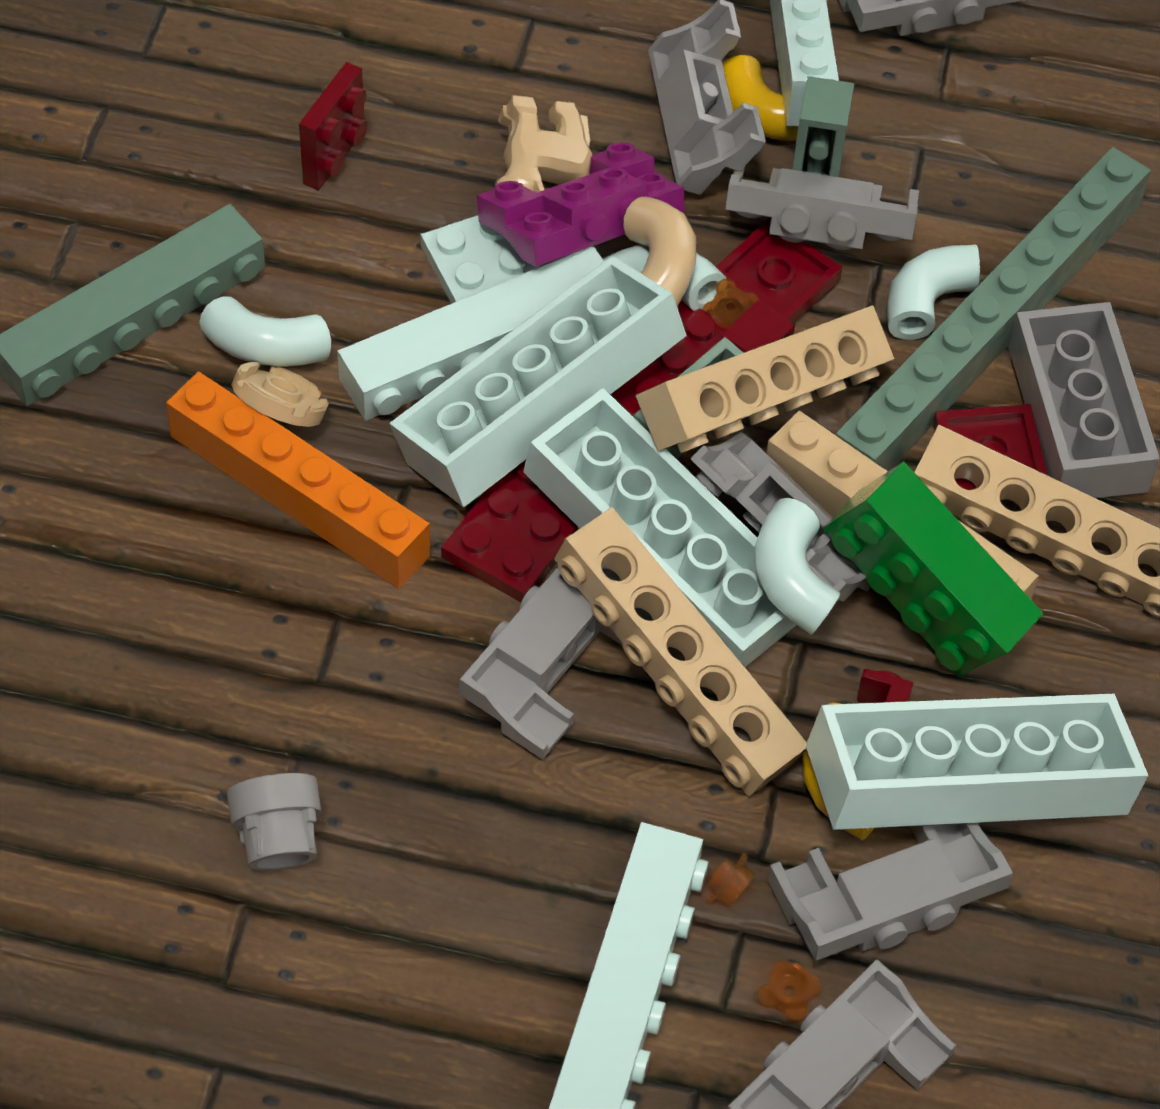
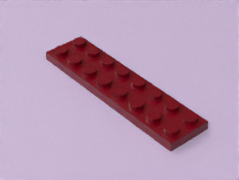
M681 300L677 308L687 336L610 395L627 412L634 416L641 409L636 398L637 394L679 377L721 341L722 334L731 324L701 308L693 311ZM526 460L485 491L441 546V558L519 602H522L524 596L532 587H539L557 562L554 558L564 540L580 529L523 472Z

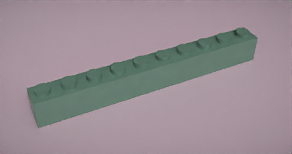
M1112 147L836 433V436L886 471H890L934 425L935 412L947 411L1007 348L1017 312L1043 309L1141 206L1151 170Z

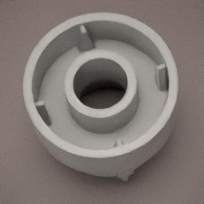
M303 773L273 774L249 779L228 789L227 798L231 827L239 831L241 844H245L248 868L261 871L287 869L307 864L317 858L313 823L317 822L316 819L322 815L318 782L315 776Z

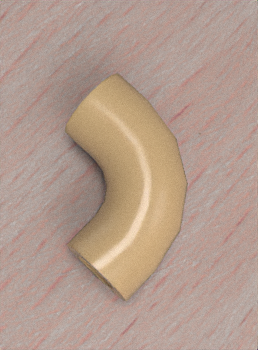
M646 196L638 197L632 201L626 210L623 225L625 234L631 241L649 247V255L641 274L673 293L676 305L678 306L689 285L696 265L695 233L687 217L681 211L661 200Z

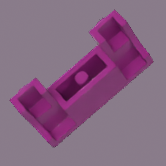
M615 143L609 145L606 151L590 157V174L538 193L524 187L520 182L504 181L498 183L495 189L478 194L479 223L495 230L506 238L522 260L537 267L625 235L623 225L626 210L632 201L638 197L646 196L661 200L685 213L684 187L665 179L662 174L654 172V156L635 149L633 144Z

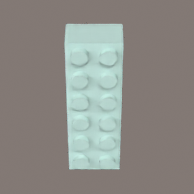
M612 255L389 423L407 465L461 506L465 507L525 461L531 441L600 389L604 388L609 394H612L687 336L673 293Z
M604 388L600 389L530 442L523 472L579 528H582L613 507L744 667L748 666L796 626L769 600L756 574L754 547L757 537L667 449L658 451L652 435Z
M1115 694L822 705L806 744L833 830L1128 815L1148 777Z

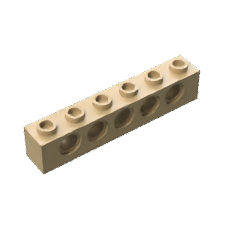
M872 305L669 380L637 394L636 398L657 450L660 451L677 444L680 453L708 443L709 441L705 433L713 430L716 439L744 429L741 419L748 417L751 425L779 415L776 405L783 403L785 411L788 412L813 402L810 394L812 391L816 390L821 399L846 389L844 379L848 377L853 386L877 377L879 372L876 366L893 360L894 356L875 308Z
M938 425L914 473L953 515L959 517L966 526L979 532L989 531L1006 539L1008 545L1017 551L1035 553L1052 561L1054 567L1061 572L1069 575L1079 574L1096 582L1100 589L1110 595L1117 597L1126 596L1141 603L1149 613L1160 618V528ZM955 479H968L976 486V489H963L956 483ZM1008 499L1016 502L1022 511L1013 512L1006 509L1001 504V500ZM1057 521L1061 523L1067 533L1052 531L1046 522ZM1100 542L1107 545L1111 549L1112 555L1100 554L1094 549L1092 543ZM1138 564L1152 566L1156 570L1158 577L1145 575L1139 569Z
M613 507L564 540L554 558L558 563V569L564 580L581 591L590 602L591 610L596 619L602 625L610 627L623 643V649L628 658L635 665L644 668L655 682L657 692L663 701L672 707H676L688 722L689 730L694 739L712 751L721 762L726 778L734 786L741 787L750 797L797 761L807 749V742ZM602 569L614 571L621 581L609 579ZM634 608L646 610L652 616L653 621L644 620L639 617ZM667 647L678 649L684 655L686 661H680L672 657ZM700 687L711 689L716 694L718 701L706 698L701 692ZM733 727L744 729L749 734L751 742L740 739L735 734Z

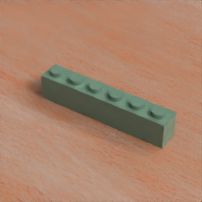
M231 204L226 205L0 334L1 377L26 406L41 398L53 395L61 386L82 374L93 372L101 363L122 351L134 348L141 340L163 327L166 328L174 325L182 316L201 305L209 304L214 299H217L220 294L237 284L253 279L260 271L265 269L263 239Z

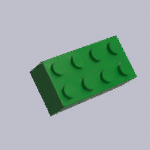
M904 461L860 489L822 528L832 538V543L837 551L843 556L850 558L866 575L867 582L872 589L885 596L901 613L903 622L911 630L919 633L935 650L938 660L945 667L953 670L959 677L1007 654L1044 614Z

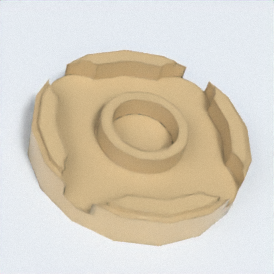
M249 362L240 365L231 386L234 393L244 403L264 415L288 424L306 427L320 424L329 403L326 398L319 400L321 392L313 383L281 367L276 368L272 366L270 371L266 372L258 370L261 365L259 362Z

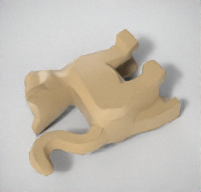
M513 95L508 104L503 105L498 117L499 123L509 128V136L503 154L507 172L503 177L496 180L495 186L504 181H517L522 183L524 187L538 193L544 190L542 181L561 185L589 175L592 152L589 148L590 134L587 116H579L574 103L556 101L549 109V120L556 126V132L541 130L538 125L537 107L533 97Z

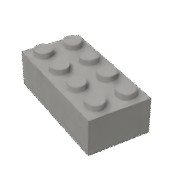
M1105 302L1017 312L1008 348L1024 403L1031 404L1048 476L1094 498L1149 492L1160 457L1111 303Z

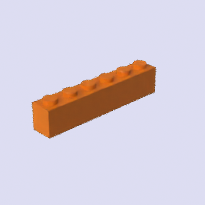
M198 371L166 402L172 438L396 588L400 589L430 557V523L277 422L250 407L239 397Z

